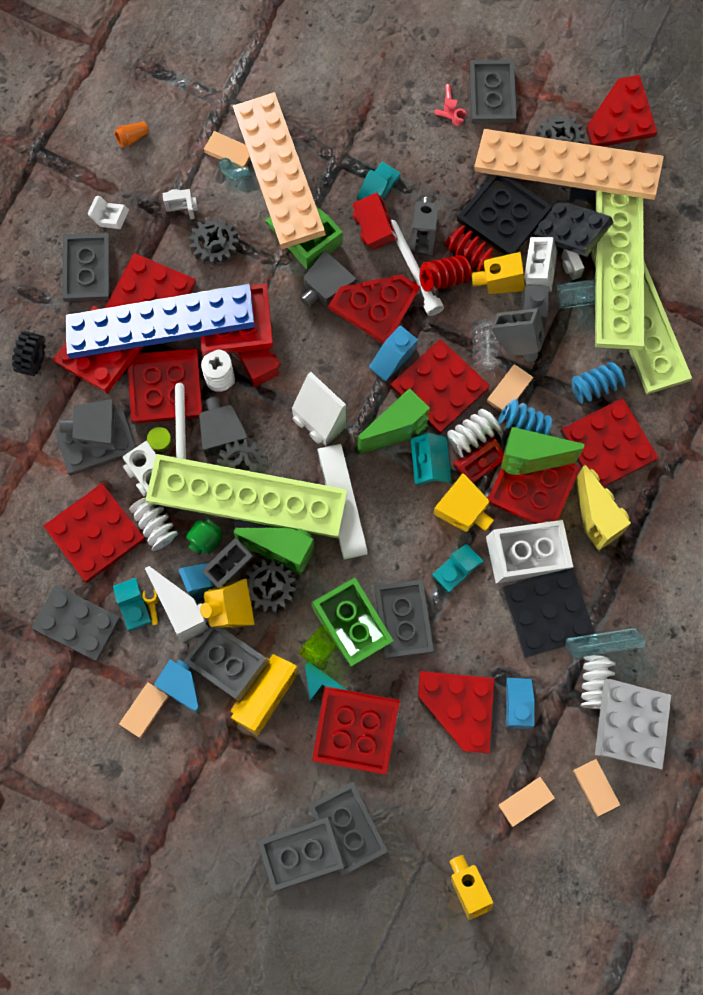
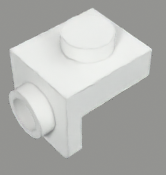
M173 189L162 193L166 212L188 209L190 220L195 219L194 211H198L196 197L191 198L190 189Z
M96 196L89 209L88 216L100 227L121 229L129 209L122 204L107 203L101 196Z
M564 249L561 256L564 271L566 274H570L572 280L580 278L584 270L579 257L580 254Z

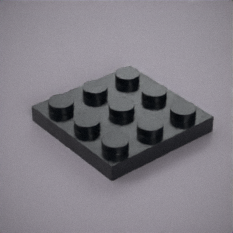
M492 174L460 212L456 221L504 255L516 253L552 206L511 177Z
M573 568L553 572L502 588L524 658L596 637Z

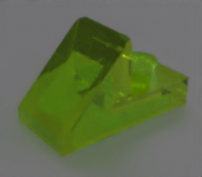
M321 625L301 647L298 654L321 669L337 646L323 625Z

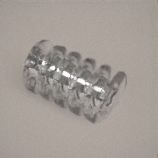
M476 320L472 323L474 327L472 330V335L474 336L472 339L474 345L473 369L478 372H489L494 370L496 366L502 365V360L495 359L502 356L500 350H495L502 347L499 341H495L498 339L491 329L493 321Z

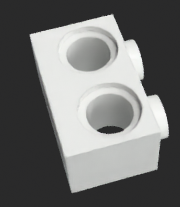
M553 237L530 238L524 275L526 285L549 287V292H552L557 259V248Z
M147 441L123 456L126 463L123 468L130 478L136 477L139 482L136 486L143 496L147 495L148 482L151 479L156 458L155 452ZM139 459L146 460L145 465L142 467L135 466Z

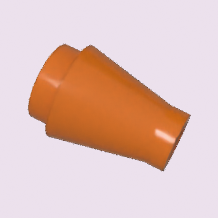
M145 121L118 126V129L114 130L115 138L120 147H129L144 135L149 134Z

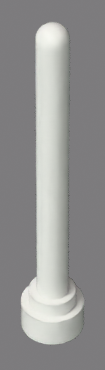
M391 220L398 237L395 241L417 285L420 286L419 289L425 299L424 309L428 316H434L440 313L444 306L440 298H437L435 295L433 296L431 291H424L421 287L419 280L420 268L397 222Z
M177 383L175 385L176 458L186 459L185 388L182 383Z

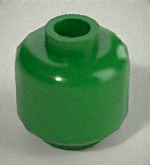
M207 518L204 521L197 520L186 535L187 540L191 543L188 547L199 555L202 552L211 554L222 540L221 528Z

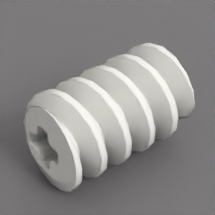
M215 350L203 358L201 368L205 382L211 390L223 392L235 383L231 359L225 351Z
M480 409L478 415H471L470 420L466 419L463 421V426L457 425L455 431L449 430L447 436L454 451L460 457H463V449L467 453H471L470 444L478 448V439L485 443V434L492 438L494 437L492 429L500 433L501 427L490 412Z
M145 497L133 503L129 510L131 513H134V519L139 521L138 526L140 529H143V535L148 538L147 542L149 545L153 546L152 551H157L171 543L178 533L177 531L169 532L173 527L172 523L164 524L169 518L168 515H159L164 511V508H155L157 504L147 503Z
M586 655L584 659L589 662L585 663L583 668L589 672L583 674V679L589 682L583 683L582 688L589 692L582 693L581 698L588 702L582 703L581 707L601 709L604 679L615 675V672L608 670V667L615 666L616 663L604 656Z

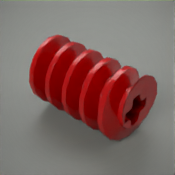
M464 225L455 229L445 241L444 247L449 246V251L452 253L456 251V256H464L470 262L472 269L477 268V272L485 271L484 261L494 258L492 256L493 248L491 247L485 251L487 243L484 241L478 245V236L471 240L473 232L470 230L464 234Z
M462 255L424 262L419 270V280L423 290L428 292L432 289L446 288L447 286L459 285L463 282L468 283L471 279L472 270L468 260Z

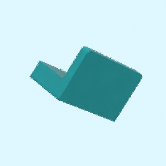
M432 433L412 438L411 449L415 484L422 486L434 481L451 482L447 438Z

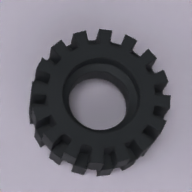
M22 331L19 334L18 340L15 343L16 348L13 350L14 355L12 356V360H14L12 362L13 371L30 376L38 374V370L41 369V363L44 360L42 358L45 356L44 349L46 344H44L45 338L43 335Z

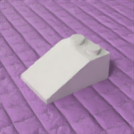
M310 372L292 407L293 420L299 427L303 428L305 426L310 431L309 435L318 444L322 442L327 447L346 428V404Z
M563 520L495 529L486 536L496 584L573 568Z
M150 566L146 567L145 570L180 640L185 642L207 631L208 626L206 623L208 618H204L200 613L202 603L197 605L191 596Z

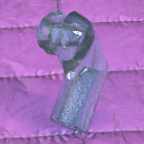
M222 158L219 161L220 172L229 180L251 177L249 166L237 168L231 163L229 158Z

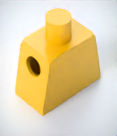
M520 252L485 260V271L472 273L473 287L487 285L489 294L522 292L525 287Z
M464 474L459 477L436 505L433 513L435 516L465 532H468L474 524L486 532L494 522V519L484 513L489 505V500Z
M247 579L229 581L219 589L214 587L204 593L205 603L201 605L200 613L204 618H208L211 627L237 628L255 625Z
M463 855L450 860L449 862L455 873L451 876V882L468 920L470 921L491 911L493 901L476 866L472 865L469 867ZM470 880L473 885L466 887L463 882Z

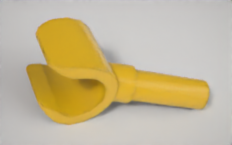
M153 589L154 597L147 599L146 592L144 591L142 597L145 604L149 606L152 625H158L156 604L159 601V597Z

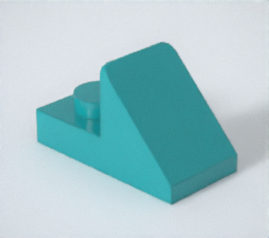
M381 162L375 171L370 170L357 195V199L361 200L377 192L384 200L399 180L401 173L386 163Z
M466 544L453 552L450 559L432 574V577L449 594L480 566L483 560Z
M137 578L113 586L117 605L121 609L129 632L152 623Z
M310 662L306 663L305 669L310 703L325 686L347 690Z

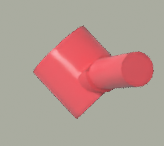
M447 84L445 86L446 97L443 110L454 113L457 100L451 99V85Z
M461 108L457 109L454 113L435 110V115L452 119V123L455 126L462 125L464 119L461 118H464L467 114Z

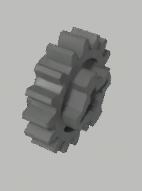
M557 113L555 119L548 116L547 123L544 121L540 123L536 136L542 138L547 136L548 139L584 144L585 131H581V123L575 124V117L569 120L568 114H565L564 118H560L559 113Z
M208 217L205 218V224L197 222L198 229L192 228L193 236H189L191 252H194L195 258L199 259L201 257L202 264L210 261L211 266H214L216 261L223 265V259L230 262V254L236 255L235 247H239L238 232L234 231V225L229 224L227 226L226 219L218 222L217 217L211 222ZM225 234L229 237V242L225 238ZM200 241L202 242V245L204 246V249H202V248L200 247V245H199V242H200Z
M235 439L233 447L227 443V452L221 450L219 453L223 459H217V465L240 469L239 464L243 456H245V471L264 474L262 471H268L269 469L268 465L263 464L268 461V456H261L264 448L262 447L257 450V442L254 441L251 445H248L247 439H244L243 444H240L238 439ZM240 450L237 456L229 458L232 453ZM249 452L254 454L257 460H253L249 455Z
M263 560L262 567L260 568L254 564V572L247 571L246 573L248 578H250L247 580L251 604L255 602L254 609L257 611L260 607H263L264 614H267L269 608H272L274 613H277L278 606L286 609L284 602H292L293 599L289 594L296 593V588L290 586L296 583L295 578H289L292 571L290 569L284 571L285 565L283 563L277 567L275 560H272L270 565H267L265 560ZM267 572L262 578H257L259 575ZM276 574L281 575L286 584L279 582ZM272 579L274 587L270 589L269 594L267 595L265 586H268L270 580ZM253 590L261 592L263 599L257 598ZM282 595L281 598H279V599L276 600V601H273V599H274L276 596Z

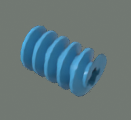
M607 362L606 366L600 365L597 369H591L589 373L583 372L580 377L574 376L572 378V389L578 401L583 404L584 397L588 402H591V394H594L599 399L601 397L600 390L605 395H608V387L615 392L618 389L617 383L622 388H625L626 382L620 367L614 362Z
M512 399L504 407L498 419L499 425L504 420L507 421V429L512 424H515V428H523V430L549 435L552 425L551 416L546 415L544 417L541 411L535 413L533 407L527 409V405L525 403L519 404L517 399Z

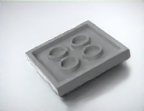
M604 679L595 755L656 770H663L671 695L612 679Z

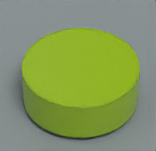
M156 427L148 433L147 442L154 451L163 452L170 447L172 438L167 429Z

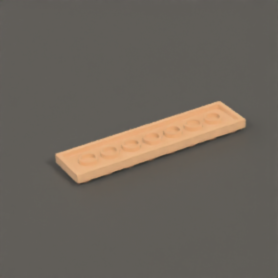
M275 92L234 105L233 109L281 249L325 236L323 224Z
M484 129L474 168L475 172L655 200L664 156Z

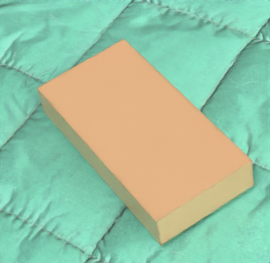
M215 131L204 148L206 154L242 170H245L250 161L245 144Z
M514 364L489 396L487 403L502 412L512 399L518 400L533 380V377Z
M147 682L119 725L141 739L169 696Z
M597 759L573 770L597 817L620 806Z
M539 777L500 803L498 807L513 827L555 798L541 777Z

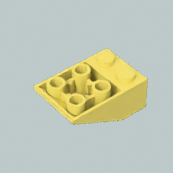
M585 465L575 480L583 529L597 550L600 551L620 537L631 523L627 512L623 508H619L614 502L615 499L610 490L604 489L599 483L600 479L593 469L589 470Z

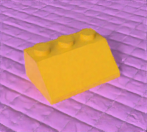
M274 654L268 659L270 662L247 691L243 700L240 702L236 701L231 709L233 713L231 716L232 720L256 736L260 734L299 674L296 665Z

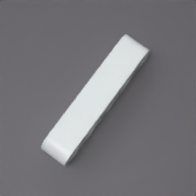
M341 443L318 448L325 485L347 489L338 536L343 559L367 555L366 543Z

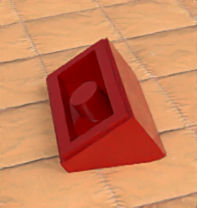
M487 438L485 443L481 442L478 444V448L474 447L471 449V453H466L463 457L454 461L453 465L459 474L466 475L474 483L502 463L504 452L496 439Z

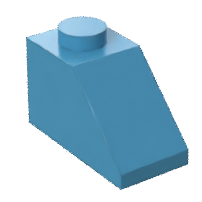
M400 325L383 343L371 362L369 369L387 382L417 350L418 339Z
M209 563L178 569L187 592L194 601L203 598L206 591L217 587L202 572V569Z
M179 659L176 663L169 660L154 686L199 714L201 708L194 676L189 671L191 667Z
M506 678V728H533L534 693L532 679Z

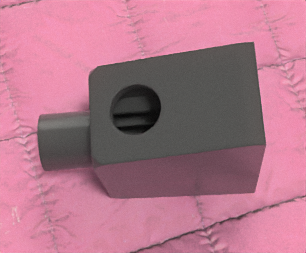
M423 197L420 199V202H415L410 249L412 254L433 256L438 204L434 203V200L430 197ZM420 231H428V234L421 235Z
M325 250L304 276L303 283L307 292L300 299L309 308L317 300L324 307H328L337 290L341 286L355 285L356 278Z
M525 285L521 295V310L539 308L544 329L548 313L549 287Z
M539 308L497 313L491 329L507 354L511 356L523 355L527 362L536 360L545 339Z
M219 397L207 399L206 403L209 411L199 414L202 447L205 457L220 453L221 450L227 451L226 444L229 443L233 447L235 439H238L240 444H243L244 439H247V435L233 406L227 405L222 407Z
M112 399L76 405L73 408V418L60 419V433H72L76 445L115 450L116 406Z
M235 538L202 569V572L219 589L229 582L255 556L239 539ZM216 569L219 570V571L223 574V576H221V575L216 571Z

